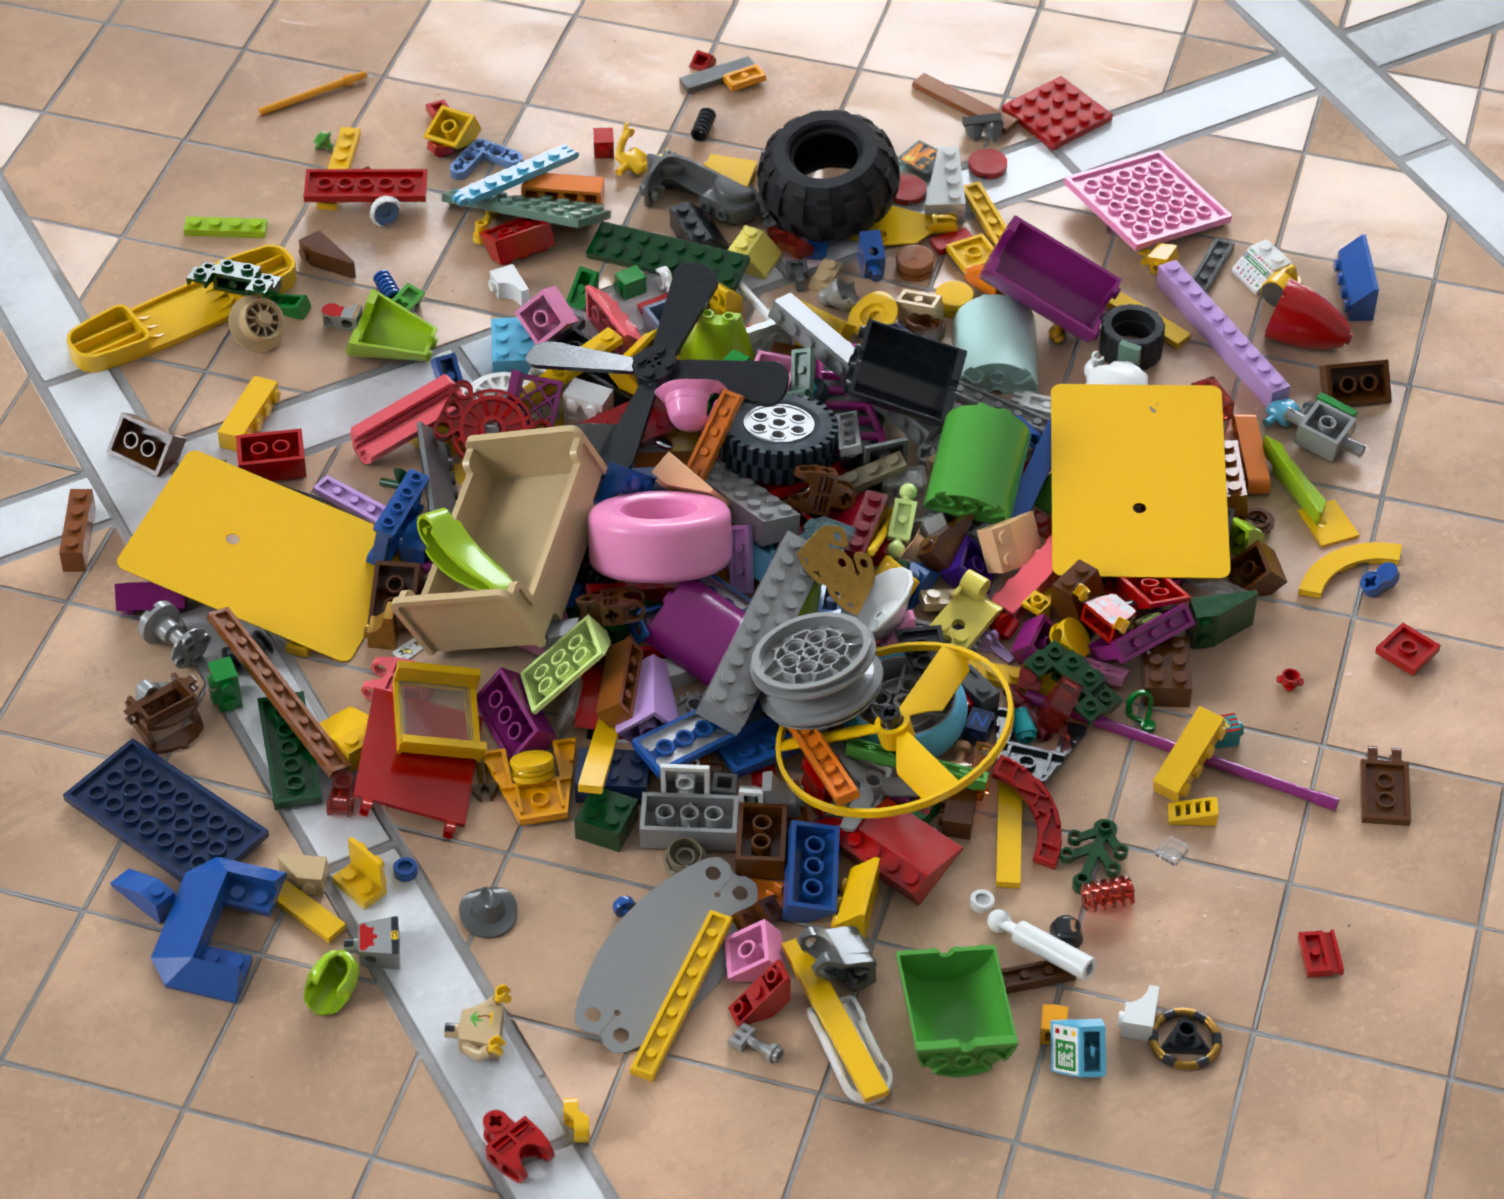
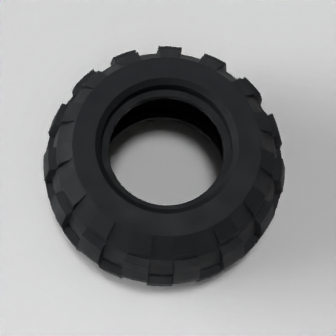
M846 110L812 111L809 114L791 119L784 124V128L778 129L768 139L765 152L761 153L757 170L759 195L762 198L763 206L775 222L778 221L787 232L797 237H807V239L814 242L845 241L849 237L859 235L861 231H869L874 226V223L880 222L891 209L893 199L896 198L900 185L898 156L887 134L883 129L875 126L870 119L859 114H850ZM826 168L849 169L846 173L832 178L806 176Z

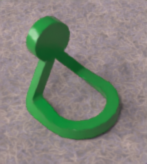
M1143 689L1133 692L1128 697L1125 714L1128 718L1140 723L1142 731L1153 733L1156 729V724L1150 718L1154 699L1148 690ZM1140 696H1147L1149 699L1145 720L1133 714L1132 703Z

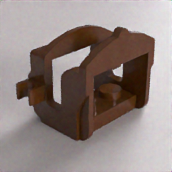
M174 672L171 674V683L137 701L131 695L125 701L126 709L123 712L128 716L125 720L135 728L145 745L155 754L187 749L188 744L193 742L204 729L200 713L197 710L199 705L198 697L194 693V691L199 689L195 684L198 680L193 675L180 678ZM188 717L193 722L155 742L150 732L173 727Z

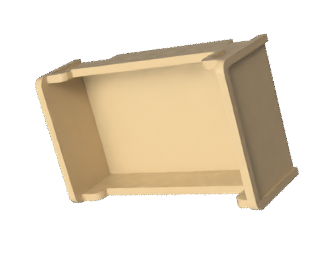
M574 425L471 435L467 438L465 443L466 453L462 462L466 477L451 515L455 521L460 520L474 542L510 576L513 582L509 584L507 591L504 589L474 590L454 581L433 563L421 595H415L412 590H402L399 596L393 599L391 604L392 611L428 655H435V652L525 645H537L539 648L545 647L547 642L545 636L550 621L562 620L588 545V514L595 506L593 499L602 473H606L608 468L584 432Z

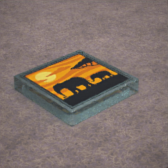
M918 140L898 157L899 167L928 180L932 177L938 149Z

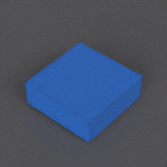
M807 240L805 259L823 260L826 258L828 242L823 241L822 243Z

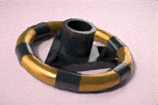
M1175 1008L1161 1013L1154 1019L1152 1036L1148 1038V1043L1154 1055L1170 1067L1181 1070H1196L1210 1065L1217 1058L1222 1048V1034L1217 1024L1208 1015L1190 1008ZM1181 1017L1160 1047L1158 1043L1159 1028L1165 1022ZM1188 1018L1200 1022L1209 1029L1212 1034L1211 1050L1198 1033L1195 1023ZM1167 1053L1205 1056L1192 1061H1184Z

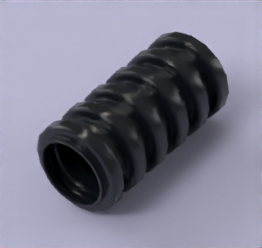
M708 107L700 109L691 130V136L694 140L703 142L708 138L716 118V113L713 109Z

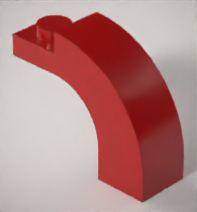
M593 665L582 674L574 727L596 728L599 718L596 714L604 666Z

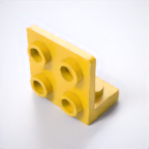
M350 837L348 839L351 863L333 875L332 881L365 910L387 894V880L384 873L385 864L378 855H373L363 842H358L353 837Z

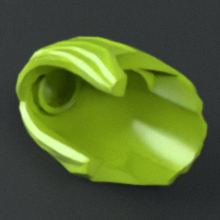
M331 950L315 963L307 976L303 1001L312 1012L320 1016L332 1015L337 1013L348 1001L359 977L358 964L354 957L345 950Z

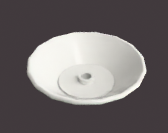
M899 567L876 575L874 584L859 615H854L843 608L842 613L853 616L864 623L872 632L875 641L886 637L899 626L905 616L914 583L912 572L904 567ZM847 603L848 606H851L854 609L852 603Z

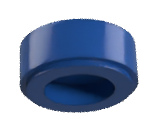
M408 857L398 859L393 865L394 877L402 882L413 880L418 874L416 861Z

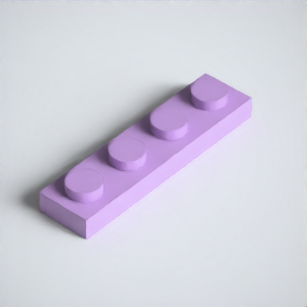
M326 475L313 487V494L374 525L386 507L329 475Z

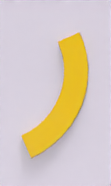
M1369 542L1337 549L1325 555L1310 567L1301 581L1298 594L1320 599L1325 587L1333 576L1356 567V564H1383L1391 562L1398 566L1402 545Z

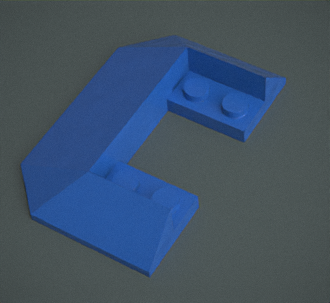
M215 857L186 872L151 956V960L165 987L237 1004L253 963V957L208 945L224 907L271 917L287 873L221 857Z

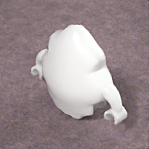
M1098 351L1092 353V358L1084 367L1086 384L1148 385V375L1140 367L1131 361H1114L1109 365H1104V356L1097 359Z

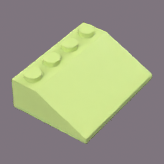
M590 615L584 617L520 673L533 714L536 715L606 654L611 644L607 630Z

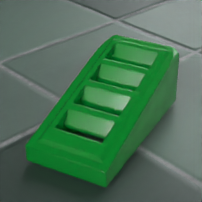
M272 293L268 298L275 303L278 301L277 305L280 307L283 315L304 320L311 309L307 295Z

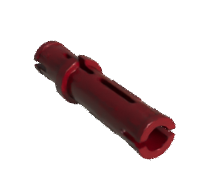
M1009 685L1013 697L1014 710L1026 707L1038 732L1036 735L1042 743L1049 741L1053 737V732L1031 707L1030 700L1020 693L1016 685Z

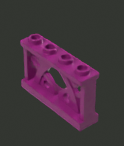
M1182 603L1170 610H1162L1161 607H1156L1142 616L1154 612H1161L1162 615L1111 642V645L1102 637L1088 644L1093 659L1101 662L1118 659L1119 663H1125L1195 625L1196 623L1188 604Z

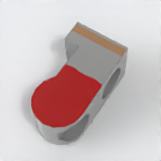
M328 303L322 307L324 325L339 330L353 332L357 328L363 314V307L360 304H354L351 308Z

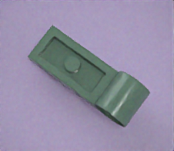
M812 347L794 349L791 352V391H787L789 396H792L793 393H798L799 398L806 395L810 397V401H813L815 349Z

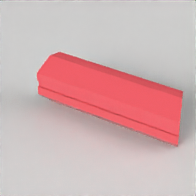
M443 374L351 427L350 436L353 449L363 464H371L418 437L417 422H422L433 428L455 382L449 376ZM461 388L457 389V393L460 396H466ZM451 406L447 408V412L450 415L459 413L456 407Z

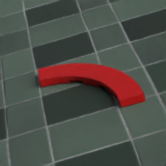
M1000 754L992 772V778L1012 788L1025 801L1032 812L1037 828V846L1033 862L1056 870L1062 845L1061 820L1056 804L1044 784L1027 771L1026 767Z

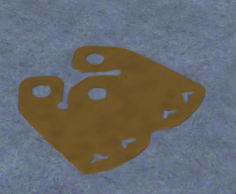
M823 526L797 552L799 561L814 581L827 587L831 598L839 606L854 615H859L874 584L873 561L868 554L856 552L854 560L859 571V575H856L852 559L843 550L831 549L829 547V544L843 548L847 547L848 540L844 529L840 526ZM834 532H838L841 535V541H837L834 538ZM839 558H842L846 562L845 567H841L839 565ZM861 559H864V560L867 561V563H868V567H867V568H863V567L861 566V564H860V560H861ZM834 591L840 593V598L837 594L834 593ZM847 603H852L854 609L851 606H848Z

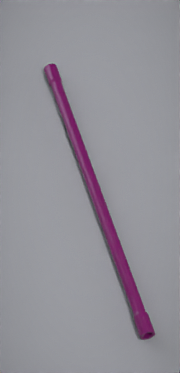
M1027 690L1025 697L1030 700V705L1088 723L1078 712H1073L1074 706ZM1101 717L1092 724L1095 727L1167 752H1171L1176 744L1174 741L1105 717ZM1214 755L1204 762V765L1313 802L1315 805L1332 811H1336L1340 798L1321 791H1314Z

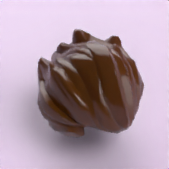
M911 313L906 316L905 327L910 332L942 342L946 332V324L941 318L931 319L929 314Z

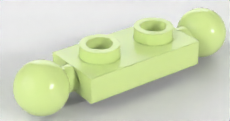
M910 483L901 486L899 490L901 498H895L887 537L888 541L893 542L889 544L887 552L894 559H899L905 551L904 544L910 543L917 508V501H912L917 496V489Z

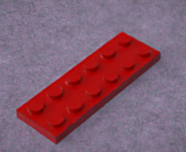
M306 169L304 202H375L376 199L383 196H392L399 202H426L427 169Z

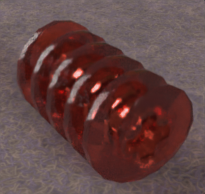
M1120 875L1118 879L1111 877L1109 881L1101 879L1100 883L1092 881L1090 885L1083 883L1080 888L1085 911H1088V907L1091 906L1093 912L1096 913L1099 904L1105 911L1107 910V903H1110L1111 907L1115 909L1116 901H1119L1121 906L1125 907L1126 899L1129 900L1131 905L1135 904L1133 883L1130 877L1127 878L1125 875Z

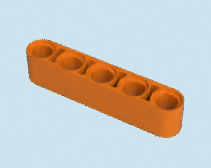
M1233 414L1232 430L1234 440H1238L1247 495L1269 494L1270 476L1256 414Z

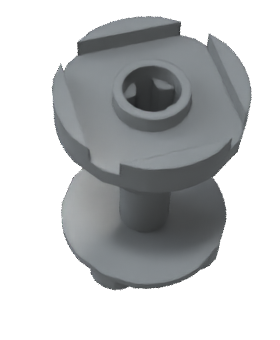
M159 601L153 604L155 608L151 612L146 610L138 623V633L141 634V638L152 645L159 644L162 641L166 644L173 643L171 660L177 668L184 669L191 665L198 666L203 661V654L211 641V636L202 628H194L183 634L182 626L178 624L180 619L179 610L169 601Z

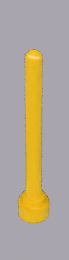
M894 506L887 510L886 522L868 547L866 553L869 556L875 555L888 535Z

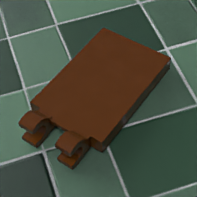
M1368 746L1366 759H1361L1360 761L1361 823L1410 826L1409 762H1402L1401 748L1392 747L1389 761L1378 760L1377 746Z

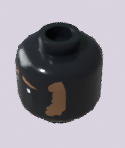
M1061 915L1050 924V935L1077 949L1082 945V927L1076 918L1070 915Z

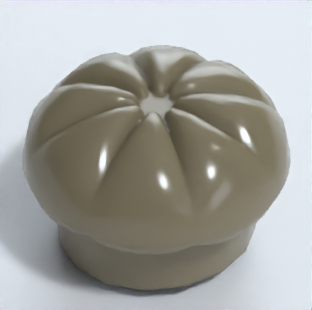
M687 837L678 838L667 848L664 854V865L666 870L673 876L688 866L706 859L707 854L704 848L694 839Z

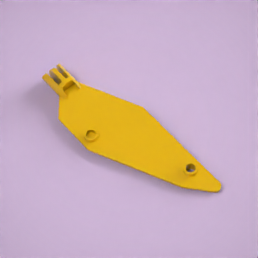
M891 206L886 216L880 222L874 223L870 230L880 229L883 246L917 244L930 234L957 232L956 213L926 215ZM859 235L849 237L848 239L859 242Z

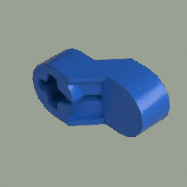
M1386 562L1375 571H1368L1360 581L1364 594L1368 597H1376L1384 589L1393 588L1400 579L1397 566L1394 563Z

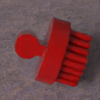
M1001 613L989 626V632L994 629L999 633L1000 639L1010 640L1020 622L1012 615Z

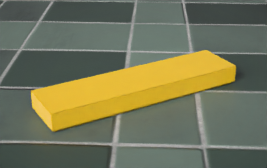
M285 879L276 902L277 906L327 943L332 942L347 929L345 922Z

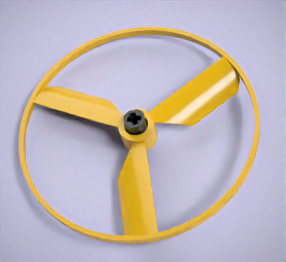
M920 641L876 648L877 657L909 651H938V653L899 708L895 705H889L881 709L874 724H858L821 731L820 733L827 743L877 734L881 746L885 750L896 754L897 775L921 798L919 800L891 807L861 809L836 806L812 797L800 789L785 770L782 752L800 747L793 737L784 739L788 728L782 725L779 726L775 746L780 772L786 784L801 800L819 810L839 816L883 818L914 812L941 802L958 793L980 777L997 759L1008 741L1014 721V703L1009 685L1003 674L993 663L980 654L952 644ZM968 658L985 667L999 680L1007 696L1008 709L1005 726L993 749L977 767L960 780H957L915 739L910 716L926 712L943 711L970 672L966 659Z

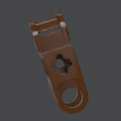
M799 465L795 467L794 475L805 479L804 482L809 483V487L806 491L797 493V495H788L787 503L791 507L805 513L828 517L830 507L846 510L853 507L856 503V494L852 485L848 481L838 480L839 475L835 468L819 465Z
M626 586L600 589V594L581 595L576 598V604L579 606L580 612L578 622L587 615H590L597 622H602L603 627L638 622L644 618L646 613L644 605L645 594L639 587ZM631 593H638L641 599H628V596ZM639 607L642 609L641 613L636 616L628 612Z

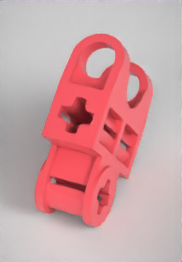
M377 657L373 661L371 668L375 674L382 676V678L365 681L361 688L362 694L371 701L373 692L368 689L374 690L375 687L393 692L392 680L397 668V661H416L398 657ZM403 686L404 696L426 702L430 701L434 696V691L431 688Z

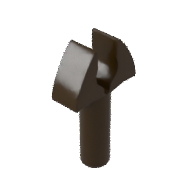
M479 763L477 765L479 784L471 785L472 794L482 803V793L486 790L490 794L491 802L497 794L498 785L497 782H488L486 764Z

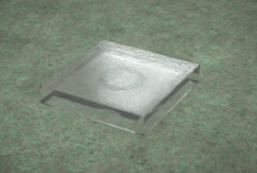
M576 679L560 701L553 730L557 735L555 740L561 739L575 718L584 680Z

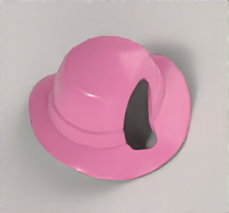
M676 379L662 384L654 391V394L666 406L670 421L676 428L685 432H700L704 430L717 403V400H715L710 415L707 416V405L710 395L713 393L721 394L723 388H727L718 380Z

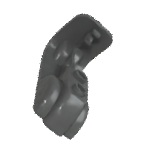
M671 149L664 151L662 156L651 153L646 155L647 176L639 186L640 195L644 197L646 207H651L654 201L659 199L660 193L665 194L666 189L678 188L698 196L699 206L702 211L728 224H748L760 215V203L755 199V192L752 189L689 158L677 155L676 152L671 154Z

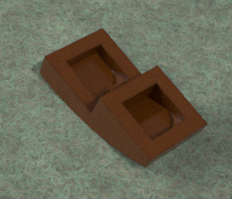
M770 895L736 912L731 917H733V922L740 931L763 919L772 924L782 918L783 911L774 895Z

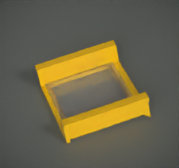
M397 661V668L392 680L397 754L407 752L475 759L479 763L481 762L484 752L487 751V742L480 741L476 688L481 677V669Z

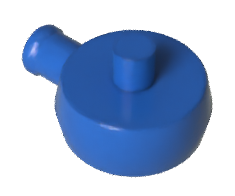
M620 896L613 902V912L618 917H624L637 903L630 896Z

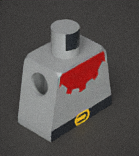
M398 916L360 923L358 925V938L344 939V950L349 953H359L360 965L362 967L401 969Z

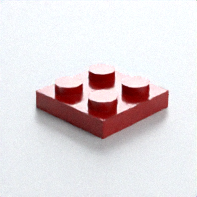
M1402 622L1376 647L1375 653L1414 676L1440 651L1441 645Z

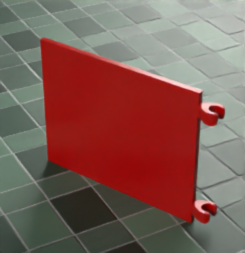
M374 687L353 792V798L362 800L358 814L368 817L372 803L446 822L442 837L451 840L456 830V825L465 827L476 760L407 752L397 754L393 692ZM404 696L406 734L467 740L465 712ZM478 716L479 731L481 732L483 717Z

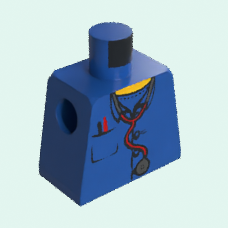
M880 229L861 231L859 233L858 262L863 278H871L873 282L881 281L885 270L886 257Z

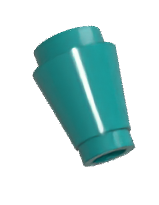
M1020 707L1015 709V739L1020 744L1035 741L1038 732L1027 708Z

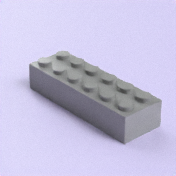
M717 461L713 464L705 482L731 503L728 508L730 509L733 525H752L753 541L760 546L781 542L788 530L798 535L800 513L748 477L746 479L741 477V472L733 473L732 468L728 469L725 466V462Z

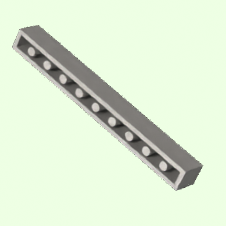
M792 293L774 300L768 317L804 348L812 347L815 349V357L843 380L846 371L848 372V361L855 347ZM873 406L919 446L923 442L931 441L943 429Z

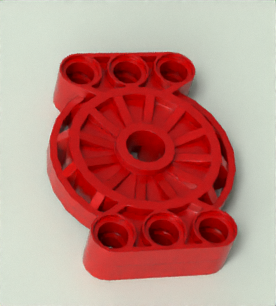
M459 380L453 386L434 424L433 436L440 442L451 439L457 454L463 460L465 454L458 445H461L466 453L465 443L467 438L471 435L486 434L484 427L494 424V422L498 424L497 427L500 432L552 426L545 419L533 422L527 406L510 392L501 389H484L473 393V387L470 382ZM460 387L467 389L468 395L460 396L457 393V389ZM451 406L456 407L459 413L457 415H450L447 412V408ZM443 425L449 429V432L443 435L437 431V428Z

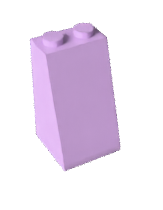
M655 654L642 660L633 718L616 725V733L631 744L632 739L679 717L667 663Z

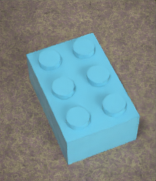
M517 317L492 318L493 373L511 372L513 369L520 371V373L528 374L533 367L528 365L526 355L535 346V343Z

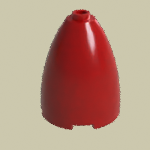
M1290 278L1282 292L1283 295L1274 309L1264 337L1305 349L1342 348L1344 344L1349 345L1353 333L1350 332L1351 326L1343 315L1320 294Z

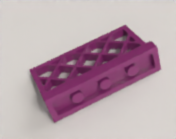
M512 369L507 392L512 393L521 401L527 399L533 408L529 410L530 414L536 412L540 419L544 418L538 409L548 403L553 411L545 420H550L551 426L554 427L563 382L523 374L518 370ZM523 381H533L537 388L527 394L522 387ZM548 385L557 386L556 394L550 398L542 390ZM540 391L545 401L535 407L529 397Z

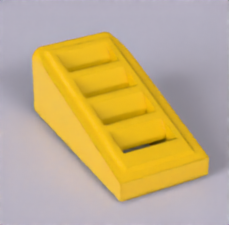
M1217 797L1172 802L1167 805L1169 825L1217 826L1219 815ZM1176 811H1180L1181 816H1176Z

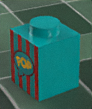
M1235 713L1220 715L1225 719V728L1227 730L1223 739L1216 742L1215 749L1239 746L1240 737L1244 734L1242 722H1238Z

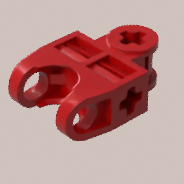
M492 1110L485 1114L483 1118L484 1140L488 1143L486 1145V1159L511 1180L522 1183L528 1178L527 1171L521 1164L525 1158L535 1157L549 1162L555 1157L553 1147L547 1137L526 1116L515 1123L501 1110Z

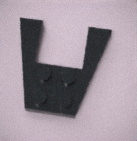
M998 706L995 709L996 743L1001 736L1007 717V708ZM1013 721L1012 731L1000 754L1022 764L1027 768V771L1039 779L1046 787L1085 737L1088 726L1065 721L1056 749L1052 751L1011 742L1010 740L1014 732Z

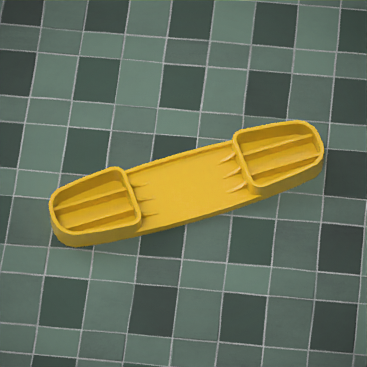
M264 245L224 258L225 260L229 259L261 266L263 274L281 277L282 288L278 294H282L293 287L297 281L295 260L282 246ZM192 282L190 285H182L131 309L122 304L112 306L70 330L67 334L70 358L79 369L89 373L101 372L174 346L228 322L232 306L244 296L214 290L213 282L207 288H203L202 283Z

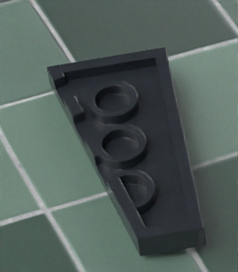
M941 625L895 630V637L898 643L920 641L945 643ZM938 651L904 652L918 680L938 653ZM954 695L952 696L950 701H955Z

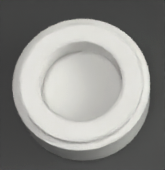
M980 889L971 894L969 904L975 912L987 913L993 909L995 898L991 892Z

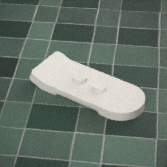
M852 995L839 998L890 1093L893 1081L891 1068L875 1041L859 1002ZM813 1006L807 1009L808 1019L816 1031L844 1093L851 1100L865 1104ZM885 1096V1097H883V1098H880V1099H877V1100H874V1101H871V1102L866 1103V1104H874V1103L880 1102V1101H882L883 1099H885L887 1096Z

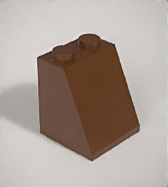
M1079 559L1052 584L1049 619L1053 624H1056L1068 617L1075 618L1085 627L1091 639L1096 632L1080 620L1084 603L1078 599L1077 595L1073 594V591L1081 583L1090 590L1092 596H1106L1098 569Z

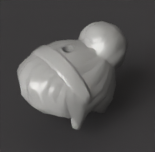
M839 277L834 279L828 288H824L818 293V300L821 305L825 307L832 305L842 311H851L860 300V297L856 295L854 281L848 284Z

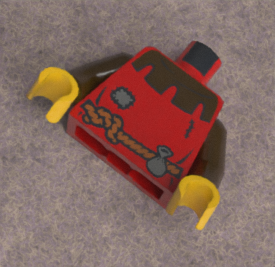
M1081 583L1073 591V594L1077 595L1078 599L1084 603L1080 620L1110 645L1112 641L1135 629V616L1138 607L1134 600L1125 602L1116 594L1092 596L1090 590Z

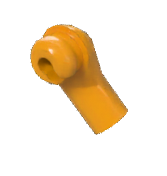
M1056 324L1052 325L1048 331L1050 339H1053L1056 344L1064 340V335L1061 333L1064 329Z

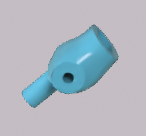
M1289 398L1274 401L1267 406L1265 412L1269 417L1265 418L1262 423L1265 427H1269L1276 422L1287 428L1292 423L1283 419L1285 411L1289 406L1300 412V408Z

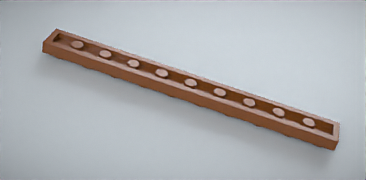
M225 607L208 612L207 620L328 777L333 778L350 772L352 766L231 609Z

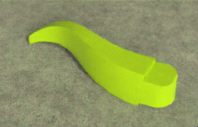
M440 508L418 516L417 529L427 547L425 553L442 572L454 581L474 590L504 589L507 591L509 584L513 580L496 562L483 552L467 533L460 520H454L449 510Z

